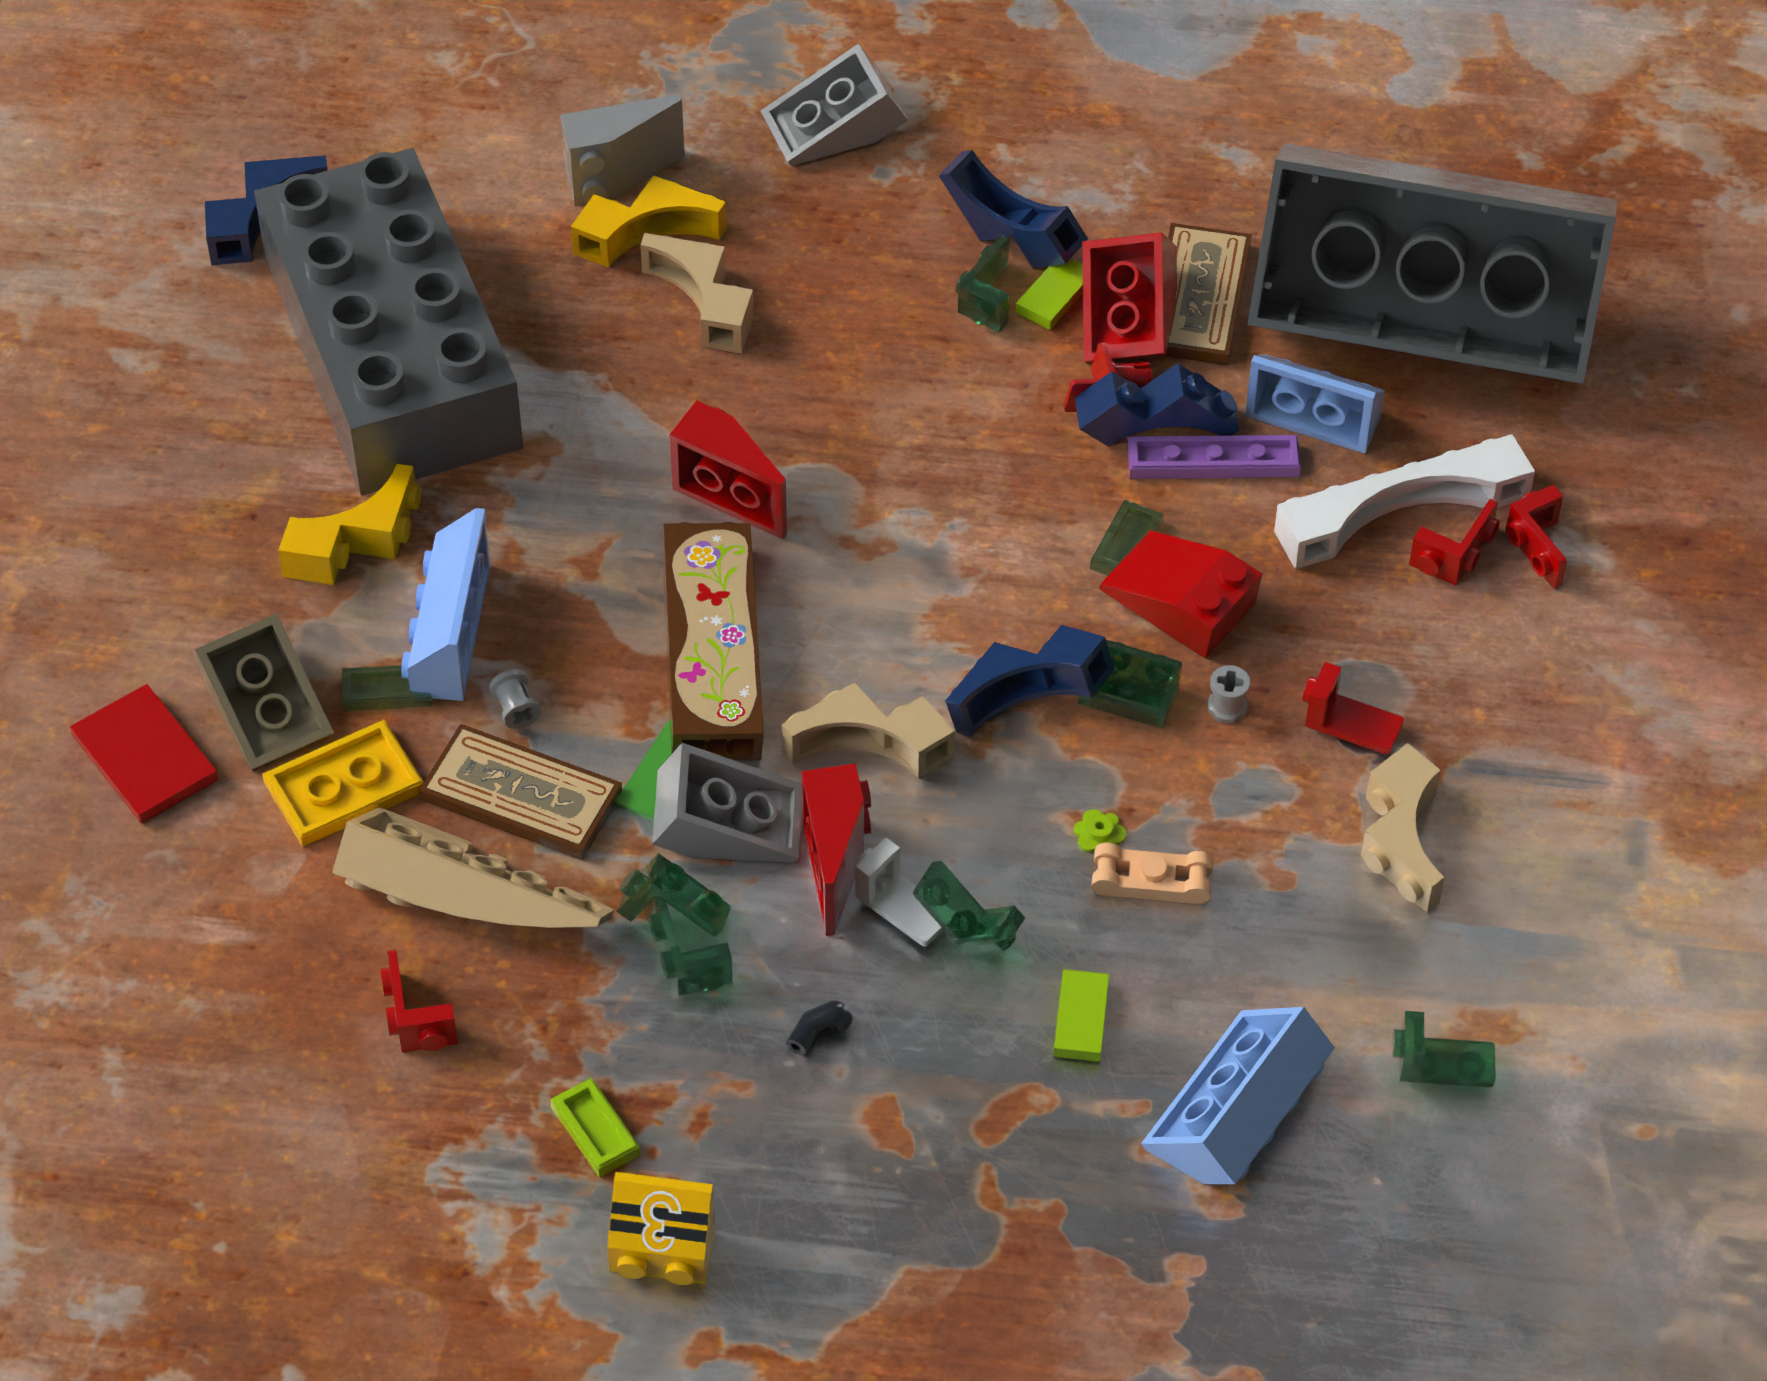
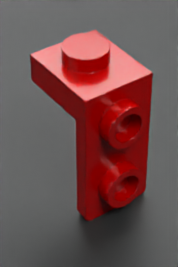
M1554 484L1540 491H1531L1520 500L1511 503L1505 531L1511 544L1519 547L1530 560L1535 573L1540 577H1544L1552 588H1557L1563 583L1567 559L1543 531L1557 524L1563 495Z
M1489 499L1461 543L1421 526L1413 538L1409 565L1419 569L1424 574L1433 575L1456 586L1465 571L1471 573L1476 567L1481 555L1480 548L1484 542L1490 544L1496 536L1500 526V520L1495 518L1498 502Z
M1325 662L1318 678L1310 676L1303 693L1302 701L1308 703L1305 727L1386 755L1390 754L1402 729L1404 718L1386 710L1339 695L1338 690L1342 667Z
M397 950L387 951L389 968L380 969L384 997L393 995L395 1007L386 1008L389 1035H399L402 1053L423 1049L436 1051L445 1046L458 1044L452 1003L405 1010Z

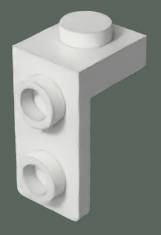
M885 838L874 849L868 848L860 855L854 868L855 897L922 946H928L953 922L954 914L950 909L900 874V847Z

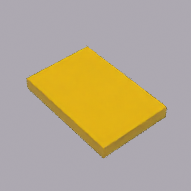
M385 720L262 774L265 786L302 847L344 829L349 820L379 807L383 809L391 808L419 795V789L424 783Z

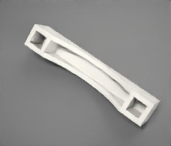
M1513 434L1498 439H1487L1478 445L1458 451L1451 450L1441 456L1421 462H1411L1401 468L1381 474H1371L1364 479L1341 486L1334 485L1324 491L1304 497L1291 498L1277 505L1274 532L1294 568L1299 569L1335 558L1344 543L1358 529L1375 518L1400 508L1428 503H1455L1484 508L1489 499L1498 502L1497 508L1510 505L1531 492L1535 470Z

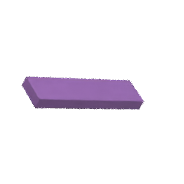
M1298 435L1128 437L1127 448L1130 479L1300 477L1301 462Z

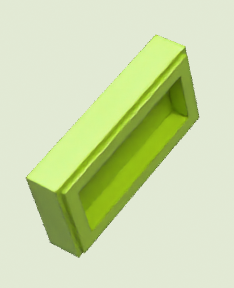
M1071 258L1066 264L1049 266L1017 301L1016 313L1051 330L1083 294V263Z
M1063 969L1053 1057L1100 1062L1109 974Z
M592 1077L550 1099L551 1108L599 1178L641 1156L640 1146Z

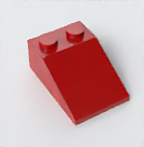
M1162 232L1083 241L1084 362L1086 364L1093 363L1099 342L1107 343L1113 361L1167 355L1177 291V246Z
M696 400L669 434L673 490L745 523H751L752 526L783 540L787 535L785 477L734 416L727 414L718 407H711Z
M1150 530L1102 581L1099 589L1206 659L1255 605L1263 573L1227 550Z
M856 763L801 771L802 825L825 936L835 935L855 879L854 868L856 861L864 852V834H871V822L868 808L871 807L869 784L867 780H859Z

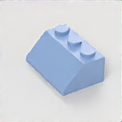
M1259 354L1254 355L1251 361L1245 417L1365 454L1381 419L1385 390L1336 376L1326 371L1300 365L1287 359Z

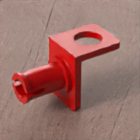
M1099 342L1091 367L1093 379H1074L1070 382L1063 404L1065 412H1077L1075 396L1111 371L1127 381L1134 382L1139 388L1144 387L1152 381V368H1149L1150 363L1148 361L1142 363H1115L1111 358L1107 343Z

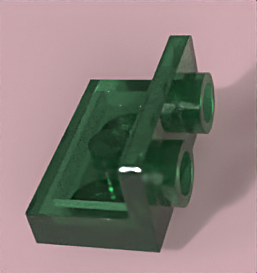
M1106 640L1115 670L1092 698L1079 696L1078 704L1163 729L1179 692L1182 663L1164 655H1157L1123 643Z

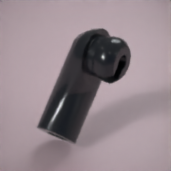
M835 1000L806 1011L787 1038V1047L796 1054L805 1055L818 1033L824 1028L830 1026L835 1033L845 1031L853 1021L852 1013L844 1008V1003Z

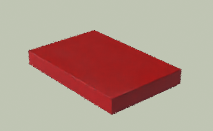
M148 684L70 726L73 738L140 824L219 780L217 770Z

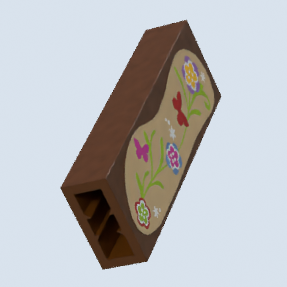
M681 522L663 524L662 556L671 755L681 743L728 759L762 760L764 731L751 523Z

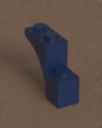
M973 150L962 151L939 175L978 239L986 241L1012 236L1033 269L1066 264L1082 247V242L1088 240V237L1068 206L1044 205L1016 193L997 179L984 166Z
M326 155L244 162L246 198L205 201L206 240L211 265L252 262L254 246L261 233L254 190L283 183L295 175H314L328 171Z
M1179 363L1141 389L1134 382L1127 381L1111 371L1075 396L1079 429L1107 447L1135 433L1163 427H1192L1211 431L1220 436H1232L1239 431L1236 414L1238 407L1233 396L1225 390L1221 391L1207 382L1202 375L1193 373Z
M1061 625L1052 637L1044 643L1038 654L994 642L985 654L977 660L974 667L959 685L952 690L945 702L956 733L971 737L978 728L998 713L1031 699L1053 695H1076L1092 698L1115 670V666L1104 636Z

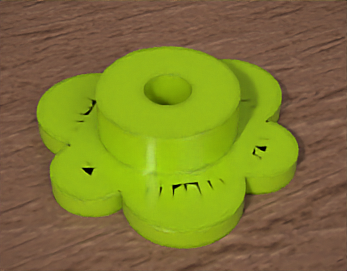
M1096 809L1087 810L1083 814L1082 821L1075 823L1073 829L1074 834L1079 837V848L1089 853L1094 852L1095 847L1101 843H1114L1116 845L1123 843L1126 839V830L1121 825H1118L1119 819L1117 815L1113 813L1104 815Z

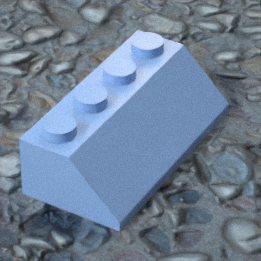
M476 508L437 532L432 551H425L423 575L427 578L425 584H418L416 609L420 611L418 618L412 617L410 620L409 643L412 644L411 652H404L401 666L402 678L409 680L411 697L464 701L491 566L485 509Z
M1305 1007L1241 1010L1141 1145L1149 1153L1202 1184H1236L1248 1173L1250 1163L1261 1148L1273 1139L1275 1129L1286 1114L1298 1105L1300 1095L1311 1080L1322 1072L1324 1062L1335 1047Z

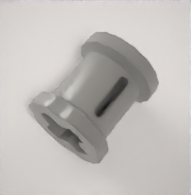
M1233 665L1222 666L1216 669L1210 678V689L1213 693L1208 700V712L1218 722L1233 724L1239 719L1244 718L1248 706L1245 696L1250 689V677L1246 671Z
M511 669L498 674L489 685L493 698L498 699L502 706L505 726L511 729H519L530 725L541 715L538 701L531 697L527 688L529 684L528 677L520 669Z

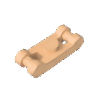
M1101 843L1095 847L1094 863L1098 868L1092 875L1091 888L1099 895L1188 904H1203L1211 898V883L1207 878L1213 871V857L1207 852L1193 851L1183 855L1121 849L1114 843ZM1116 870L1129 871V876H1121ZM1175 876L1189 877V879L1186 881H1176Z

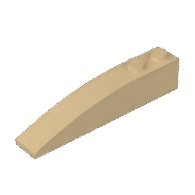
M381 807L347 821L332 870L333 874L346 878L345 883L348 886L364 891L378 890L387 894V900L400 906L411 907L414 904L458 917L498 924L547 928L598 927L610 920L614 913V909L567 887H555L554 891L546 888L548 884L545 879L546 877L531 870L512 872L506 869L509 860L497 854H489V857L472 853L474 844L465 839Z

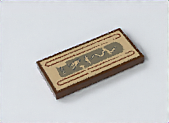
M1171 223L1168 239L1177 246V291L1167 355L1163 356L1228 365L1252 234Z
M460 723L419 789L420 800L583 860L615 806V801L622 791V782Z

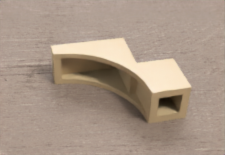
M644 233L640 244L642 273L654 275L673 283L693 300L701 314V347L742 354L754 318L753 289L723 284L726 275L725 247Z
M855 682L841 690L830 692L821 702L806 711L796 712L782 724V751L792 763L822 751L858 749L874 752L893 759L910 770L917 778H920L954 757L955 730L924 696L917 698L909 704L899 705L886 717Z
M1407 743L1370 772L1366 799L1371 807L1383 816L1365 830L1361 857L1373 872L1382 874L1393 883L1406 900L1415 902L1425 912H1428L1440 903L1445 877L1435 868L1423 851L1417 834L1416 820L1425 806L1436 796L1441 770Z

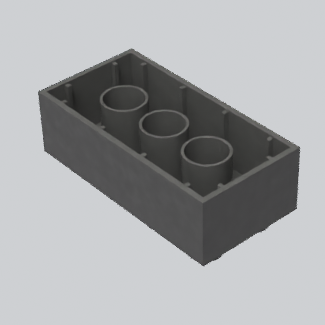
M1284 143L1275 159L1247 325L1583 384L1616 220L1618 200Z
M414 147L395 153H377L369 156L362 162L314 175H295L283 183L254 190L265 259L360 495L380 490L392 475L396 464L413 466L415 480L524 449L517 381Z

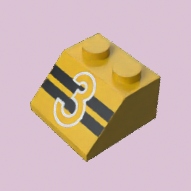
M615 1172L607 1245L609 1271L617 1272L631 1279L647 1276L667 1279L669 1282L678 1285H689L691 1283L706 1284L716 1235L713 1184Z

